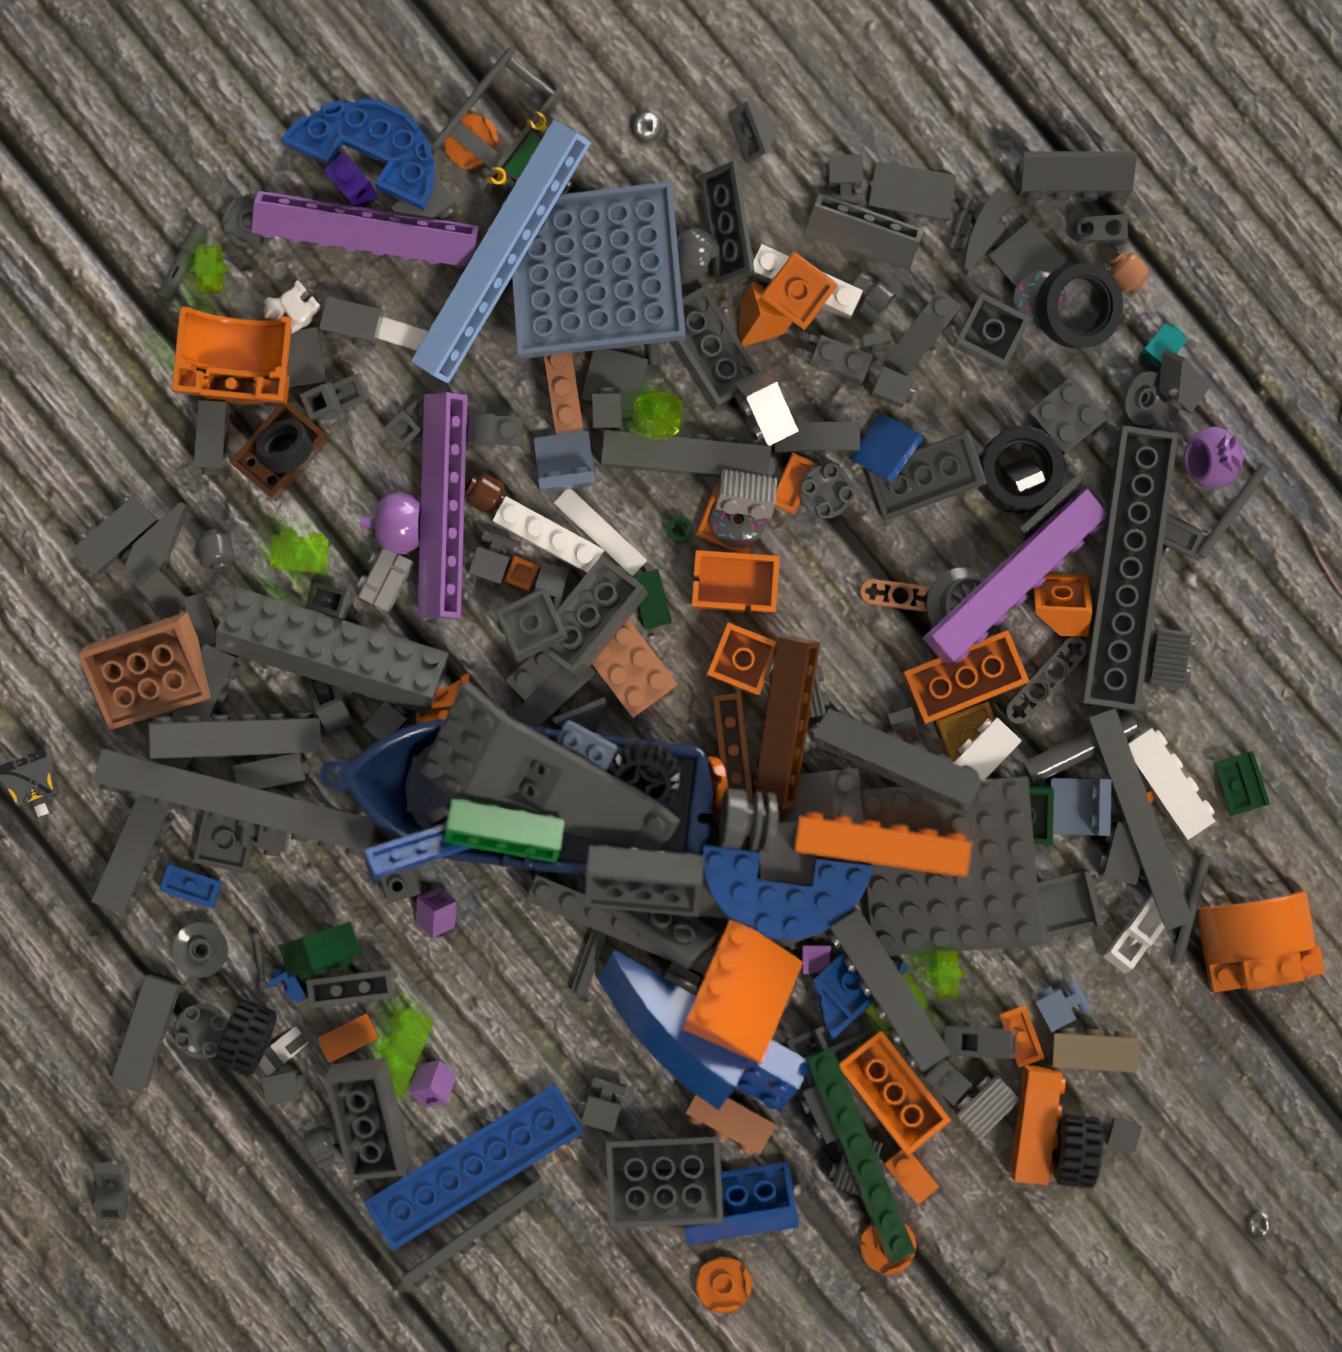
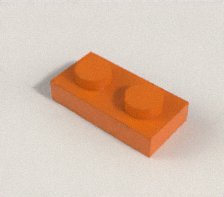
M1026 1005L998 1014L1003 1028L1017 1029V1047L1014 1059L1018 1068L1045 1059Z

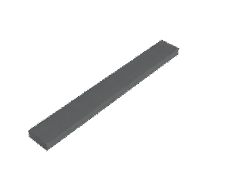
M1116 708L1088 718L1091 729L1111 779L1114 792L1164 929L1167 931L1192 922L1191 913Z

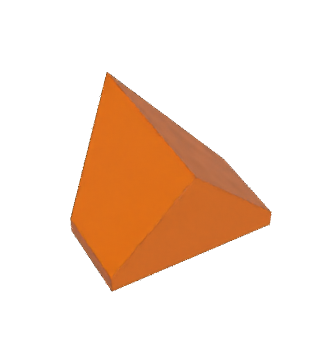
M755 281L751 283L740 300L738 339L743 347L784 335L793 322L760 297L765 289Z

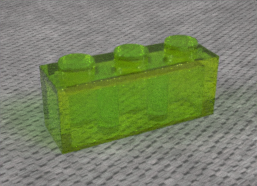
M407 1006L402 1007L401 1011H395L390 1024L394 1027L391 1037H385L380 1048V1052L384 1053L382 1058H387L396 1097L401 1099L406 1095L436 1020L435 1017Z

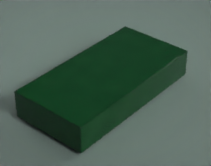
M659 569L633 575L632 577L643 585L648 593L639 605L645 630L672 624Z

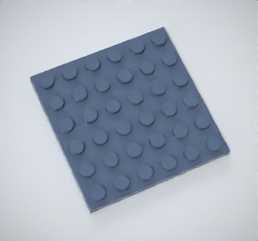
M672 181L561 194L512 276L519 359L686 340Z

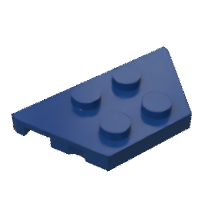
M845 951L812 981L828 1037L831 1040L875 1000L872 994L867 997L858 982L862 978L857 970L852 973L843 960L847 956ZM892 960L901 975L909 968L906 963H898Z

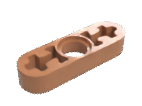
M870 579L861 586L860 597L868 605L927 613V608L923 601L916 600V606H910L913 600L912 589L918 590L916 596L924 597L931 587ZM874 584L876 585V590L885 591V586H890L887 594L888 603L883 602L884 596L876 595L874 600L869 599L870 596L865 593V589H869ZM897 588H903L908 593V600L903 604L896 603L892 598V593Z

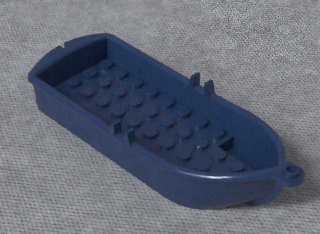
M445 719L427 721L396 731L366 749L353 762L329 761L325 763L320 770L321 782L330 789L349 791L363 812L379 828L396 840L447 824L446 820L438 825L431 826L427 815L443 805L451 804L452 799L420 772ZM526 726L556 743L562 731ZM597 735L621 748H624L626 742H629L631 745H635L637 740L641 744L648 742V740ZM651 741L652 746H657L661 743L662 751L670 749L671 756L677 757L678 765L681 768V785L676 796L671 797L669 804L662 803L666 809L680 820L664 852L676 854L691 853L702 856L703 844H707L711 824H701L698 822L697 817L700 813L712 814L713 801L711 776L706 753L697 746ZM334 769L339 772V777L336 780L330 778V772ZM563 832L556 863L478 848H470L442 858L587 876L590 846H608L620 849H629V847Z

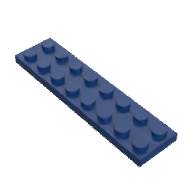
M554 1083L368 1198L363 1203L393 1251L579 1136L585 1130L559 1087Z

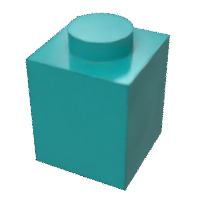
M1165 323L1140 353L1161 370L1163 352L1169 350L1177 354L1187 340L1183 338L1184 333L1175 325L1169 326Z

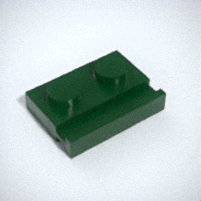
M1254 751L1213 763L1229 816L1270 805Z

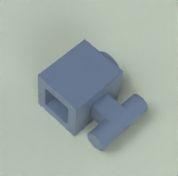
M1076 979L1066 984L1071 993L1064 997L1061 989H1052L1049 986L1037 992L1038 998L1032 1000L1048 1031L1053 1032L1076 1020L1071 1010L1076 1005L1082 1014L1092 1010Z

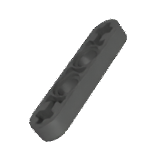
M1071 637L1065 640L1030 678L1029 682L1020 689L1005 708L1006 718L1013 724L1026 722L1084 659L1087 654V645L1084 640L1079 637ZM1078 643L1080 645L1078 648L1080 655L1074 654L1067 660L1072 663L1069 667L1057 655L1061 653L1064 657L1070 651L1068 644L1074 645ZM1053 662L1061 664L1063 668V674L1059 678H1052L1048 674V666ZM1033 683H1040L1044 687V695L1040 699H1034L1029 693V688ZM1024 694L1025 698L1035 704V706L1031 708L1028 704L1022 711L1025 716L1023 718L1020 716L1014 718L1012 716L1014 713L1012 706H1020L1025 701L1020 698Z

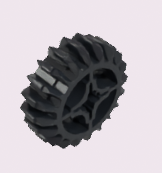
M637 740L635 745L626 742L624 748L617 747L605 771L661 804H669L671 797L676 796L681 785V768L678 765L677 757L671 756L670 749L662 751L661 743L657 746H652L650 740L646 744H641Z

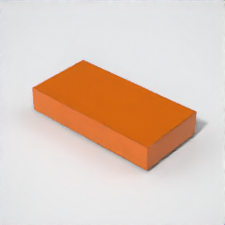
M792 452L777 485L775 507L795 515L801 502L800 484L802 478L810 468L818 465L817 463Z
M366 1013L316 1039L328 1063L380 1037L369 1014Z

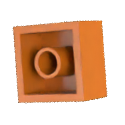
M728 622L707 676L758 697L775 657L773 651L776 641Z

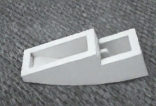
M1152 894L1103 955L1106 960L1124 974L1135 967L1147 948L1152 946L1164 929Z

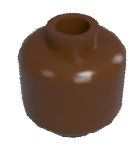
M480 473L477 476L472 475L465 487L464 493L467 504L485 514L491 513L495 508L499 510L507 496L503 494V483L486 473Z

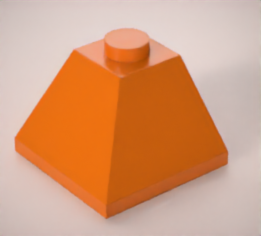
M1046 573L1044 575L1046 580L1039 587L1033 589L1035 614L1060 636L1088 637L1092 616L1088 575Z

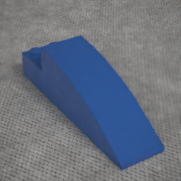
M614 950L598 977V981L631 1032L649 1053L677 1080L717 1110L721 1108L735 1086L742 1093L752 1095L762 1101L768 1108L776 1109L779 1112H782L799 1089L808 1071L803 1057L771 1040L760 1064L683 1030L682 1028L696 996L622 953Z

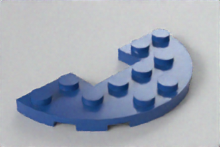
M359 99V102L343 103V100L328 103L320 106L321 110L310 116L304 115L280 139L284 146L327 166L333 162L343 145L386 164L374 183L376 189L423 211L432 195L435 183V162L428 139H426L418 124L410 116L384 102Z
M703 844L704 873L709 889L718 905L733 921L773 939H801L829 929L830 926L845 918L857 905L868 885L872 871V864L815 857L811 885L757 879L760 859L759 850L722 848L716 845Z

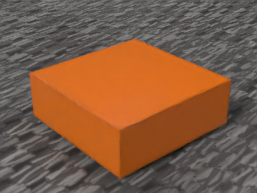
M514 556L504 582L530 592L540 566Z

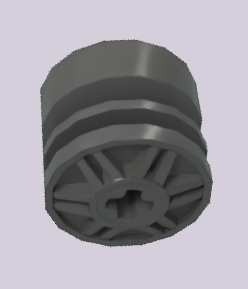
M725 789L719 819L720 847L740 849L744 837H747L749 850L756 851L759 843L761 851L770 852L778 826L775 793H766L764 800H762L761 792H755L751 804H749L746 790Z

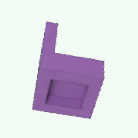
M438 887L417 897L416 923L431 937H435L455 927L456 900L443 889Z
M801 944L802 974L821 973L830 965L831 945Z
M440 1060L419 1064L409 1092L425 1108L447 1104L456 1076Z

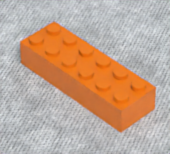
M810 812L806 813V817H800L795 853L957 877L967 876L972 842L965 841V835L949 833L946 838L937 837V831L920 829L918 834L908 832L909 827L892 825L890 830L880 828V823L863 821L861 826L851 824L852 819L837 816H835L834 821L823 820V814Z

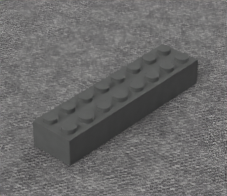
M235 587L216 630V649L427 715H430L444 678L449 653L238 587Z

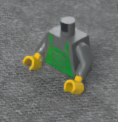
M535 111L539 116L537 124L534 125L530 119H527V124L536 129L537 132L534 130L531 132L504 170L500 167L491 168L497 172V179L486 177L488 183L499 184L500 188L509 194L511 193L517 179L521 176L532 154L544 137L546 130L550 127L546 124V117L540 112ZM568 181L561 194H566L572 186L570 181Z

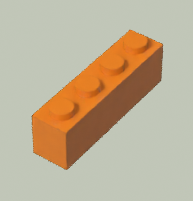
M1024 1065L1009 1174L1014 1182L1048 1185L1049 1177H1053L1055 1165L1054 1160H1051L1052 1151L1058 1145V1133L1055 1132L1056 1122H1060L1062 1115L1059 1098L1060 1094H1064L1065 1077H1062L1063 1074L1057 1068Z

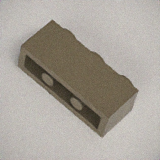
M1061 1027L1058 1032H1051L1049 1065L1051 1067L1137 1073L1139 1038L1132 1037L1131 1031L1115 1030L1114 1035H1103L1104 1030L1087 1029L1085 1034L1075 1033L1076 1028Z

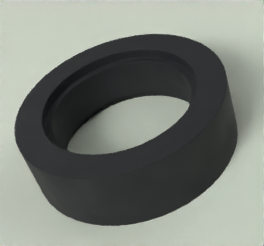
M1089 263L1065 265L1054 270L1042 283L1037 296V317L1045 334L1055 343L1068 348L1094 347L1109 339L1121 321L1123 313L1121 289L1115 278L1098 265ZM1077 278L1090 282L1097 289L1101 299V313L1098 321L1091 329L1084 333H1076L1068 329L1062 322L1058 311V300L1063 288Z

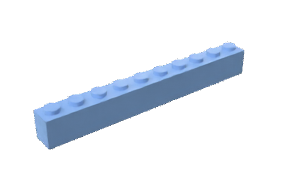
M552 121L521 176L517 179L514 188L503 203L501 210L488 228L478 249L474 252L465 271L460 276L455 288L445 301L442 310L432 323L429 332L418 347L411 362L449 384L590 146L591 142L558 121Z

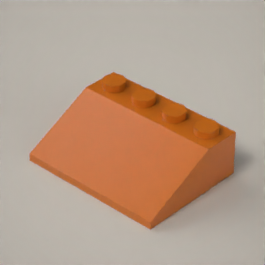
M730 920L682 1029L761 1064L803 962L757 931Z

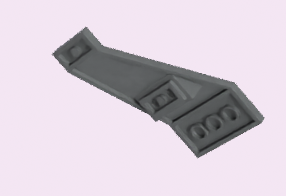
M470 682L461 686L420 771L450 799H467L481 805L494 804L503 809L525 810L530 814L541 816L552 815L557 819L564 820L563 832L637 850L664 851L680 822L675 815L658 801L508 717Z

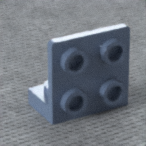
M588 431L534 438L541 493L596 486Z
M569 720L565 723L556 741L557 745L603 771H606L617 750L616 745Z
M1051 779L1050 785L1054 788L1053 834L1110 836L1111 779Z

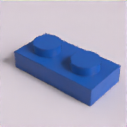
M168 864L159 891L214 908L223 881Z

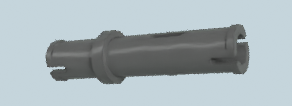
M194 220L184 242L181 241L178 246L180 250L157 292L158 296L172 302L194 257H198L200 254L199 248L209 227Z

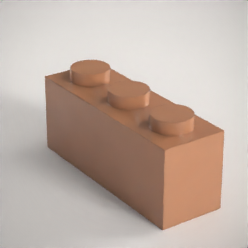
M572 353L544 356L556 435L584 431Z
M694 1094L686 1109V1114L690 1115L688 1118L690 1122L701 1128L706 1124L714 1129L712 1134L726 1142L731 1138L739 1143L738 1149L749 1155H752L753 1152L760 1155L776 1126V1123L730 1096H728L721 1108L717 1110Z

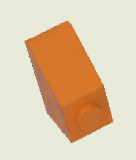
M900 1147L896 1148L882 1160L884 1165L917 1204H920L939 1188L938 1184L912 1153L906 1156Z

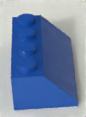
M788 1162L721 1172L723 1223L684 1225L687 1245L799 1227Z

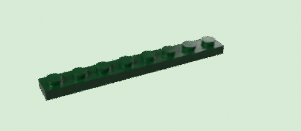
M827 1047L804 1058L887 1261L892 1265L916 1253V1250L833 1048Z

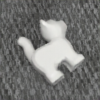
M297 280L294 287L286 291L280 298H267L264 301L263 312L265 318L269 319V321L278 320L286 313L292 319V334L307 326L313 317L322 310V307L313 297L308 302H303L310 294Z

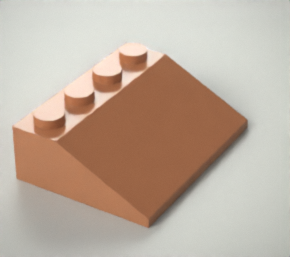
M187 612L87 644L77 654L109 730L207 700L211 697L198 637Z

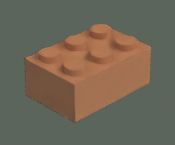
M629 619L592 663L633 719L678 686Z

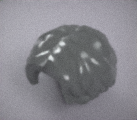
M694 227L684 231L677 237L682 280H697L703 277L704 273L709 269L708 263L710 259L719 255L720 246L713 235L704 229Z

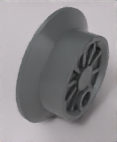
M967 567L954 568L941 574L932 584L927 596V615L932 627H935L987 576ZM994 624L987 630V637L995 629L996 626Z

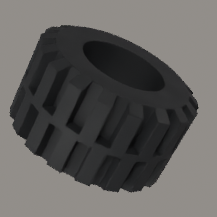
M243 999L236 1006L223 1032L216 1052V1064L246 1077L253 1074L265 1053L277 1021L276 1011Z
M1063 1114L1057 1126L1058 1145L1054 1149L1053 1156L1057 1185L1092 1189L1098 1181L1102 1164L1103 1127L1098 1117Z

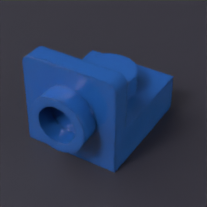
M285 966L270 974L273 980L266 983L269 988L284 980L286 985L283 988L291 1001L295 999L297 1003H300L308 998L307 988L303 981L300 980L299 975L288 978Z

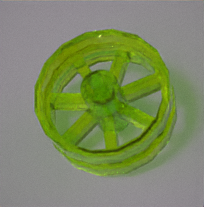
M198 244L195 266H190V272H195L198 292L199 294H222L224 274L230 271V267L224 266L221 245Z
M649 391L641 394L635 399L633 404V427L639 434L651 439H666L674 436L680 431L682 426V402L675 395L664 391Z
M935 949L934 967H932V972H926V976L932 977V981H934L935 997L937 1000H944V998L958 999L959 981H961V977H966V971H961V967H959L957 949H949V951Z

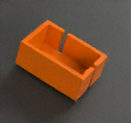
M696 550L694 578H699V581L693 582L692 609L745 612V607H750V613L775 614L780 556Z

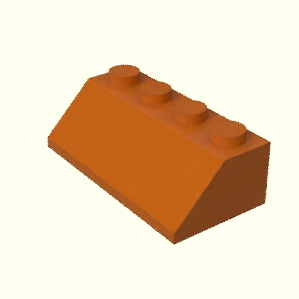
M882 1031L873 1032L839 1063L844 1076L906 1156H909L951 1121Z

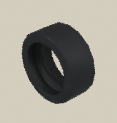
M286 419L277 421L265 428L256 440L255 449L268 470L284 473L300 467L309 458L313 444L301 423L296 420ZM296 439L290 448L279 453H272L274 448L280 443Z

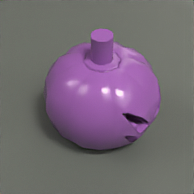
M1210 427L1195 433L1189 439L1183 454L1184 467L1189 477L1199 486L1210 489L1231 484L1239 475L1243 460L1246 458V452L1242 449L1238 439L1228 430L1220 427Z
M401 492L391 493L381 499L376 507L375 517L360 518V528H374L375 538L381 548L399 555L407 554L420 545L421 503L412 495Z

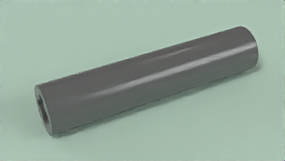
M1129 711L1119 715L1127 739L1139 734L1137 724ZM1090 729L1022 762L1027 776L1034 785L1100 753L1093 731Z

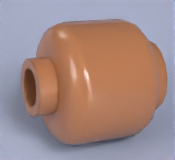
M1120 252L1109 262L1112 267L1108 272L1115 278L1123 293L1130 291L1134 294L1149 281L1147 278L1149 268L1134 252L1127 253L1126 255Z

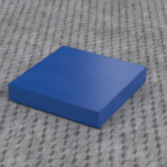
M881 413L860 442L859 452H853L850 459L857 465L893 483L924 437L920 433Z

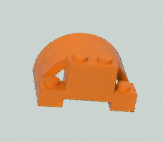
M181 307L171 390L176 394L204 396L210 401L265 406V402L287 404L290 376L287 374L292 330L291 317L281 316V319L271 321L244 320L207 314L190 307Z
M1297 891L1290 895L1254 902L1197 908L1196 914L1211 992L1215 993L1239 988L1252 990L1304 981L1305 977L1325 974L1320 946H1316L1306 891ZM1237 962L1238 966H1229L1227 963Z

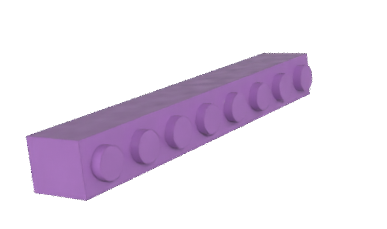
M258 191L254 201L251 233H257L265 238L282 237L287 238L291 242L307 241L322 247L332 245L342 247L347 251L363 250L369 251L373 255L388 254L395 255L404 260L414 258L424 260L429 264L445 263L451 264L456 268H466L476 251L479 226Z
M449 392L424 394L418 617L436 619L461 618L467 395Z
M1088 489L1076 492L923 637L925 642L943 663L960 662L968 655L969 651L967 649L973 643L978 644L988 635L987 630L993 624L995 626L1006 619L1008 616L1006 612L1012 606L1017 607L1027 598L1026 592L1031 588L1039 587L1046 580L1044 575L1047 572L1056 570L1065 562L1063 557L1069 551L1073 553L1084 544L1083 538L1088 533L1091 535L1103 526L1102 520L1108 513Z

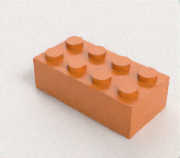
M1009 630L986 638L978 644H972L967 649L969 651L968 655L958 663L955 661L943 663L940 658H937L901 673L922 725L1029 682Z

